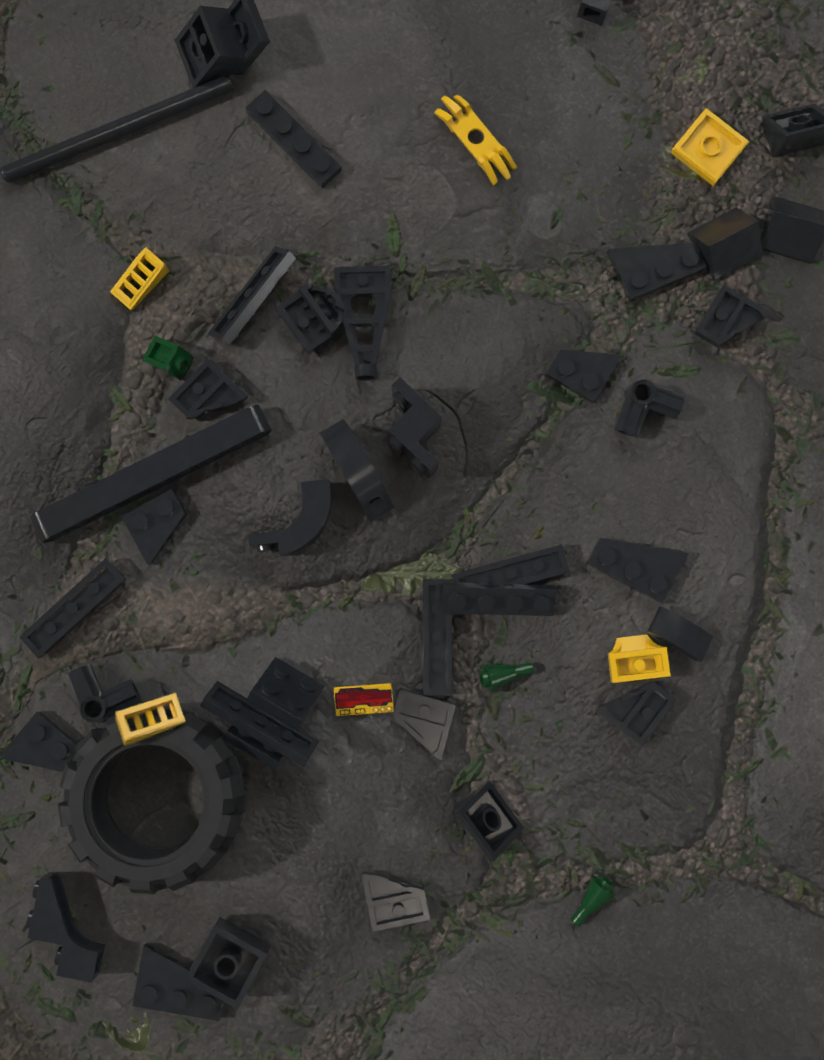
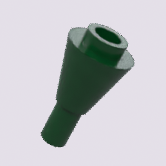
M531 663L517 666L484 664L483 671L479 672V678L482 687L487 688L491 693L512 682L517 677L533 674L534 670Z
M602 875L599 878L592 876L581 906L571 917V921L580 927L590 913L595 912L616 896L613 891L615 888L614 884Z

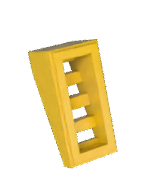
M145 247L110 292L128 309L133 311L166 276L169 269ZM148 263L155 267L153 272L146 267ZM140 271L148 276L146 281L138 275ZM133 279L141 285L139 290L130 283ZM125 287L134 294L132 299L122 292Z
M176 693L117 711L115 715L124 746L185 723ZM169 704L173 719H167L163 706ZM157 709L159 718L161 720V722L157 724L155 723L152 714V710ZM145 714L148 727L143 728L139 715ZM133 719L136 731H130L127 720Z

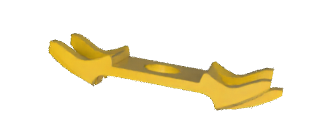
M444 95L441 100L451 111L456 121H453L450 114L439 108L434 114L443 120L450 131L454 132L477 160V164L485 171L493 186L498 183V180L489 161L496 166L506 180L510 179L511 175L502 158L512 171L517 166L505 146L503 147L495 139L465 99L456 95L453 98L454 102ZM473 130H478L484 135V140L479 144H473L469 141L468 134Z

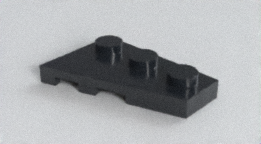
M599 538L586 564L658 603L664 604L689 553Z

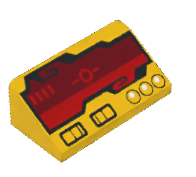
M392 683L334 687L336 716L394 712Z

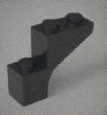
M49 872L35 883L32 897L36 898L34 910L29 912L26 921V928H29L27 938L62 945L58 948L55 956V965H58L56 976L92 982L99 975L105 944L93 942L85 938L77 930L61 878L58 874Z

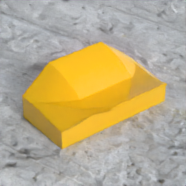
M647 634L616 638L613 650L608 653L611 683L671 676L667 647L657 645Z

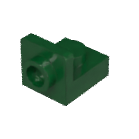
M154 336L142 361L181 381L194 357L179 345Z

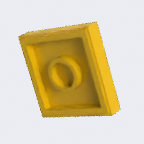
M706 108L670 153L714 186L749 141Z

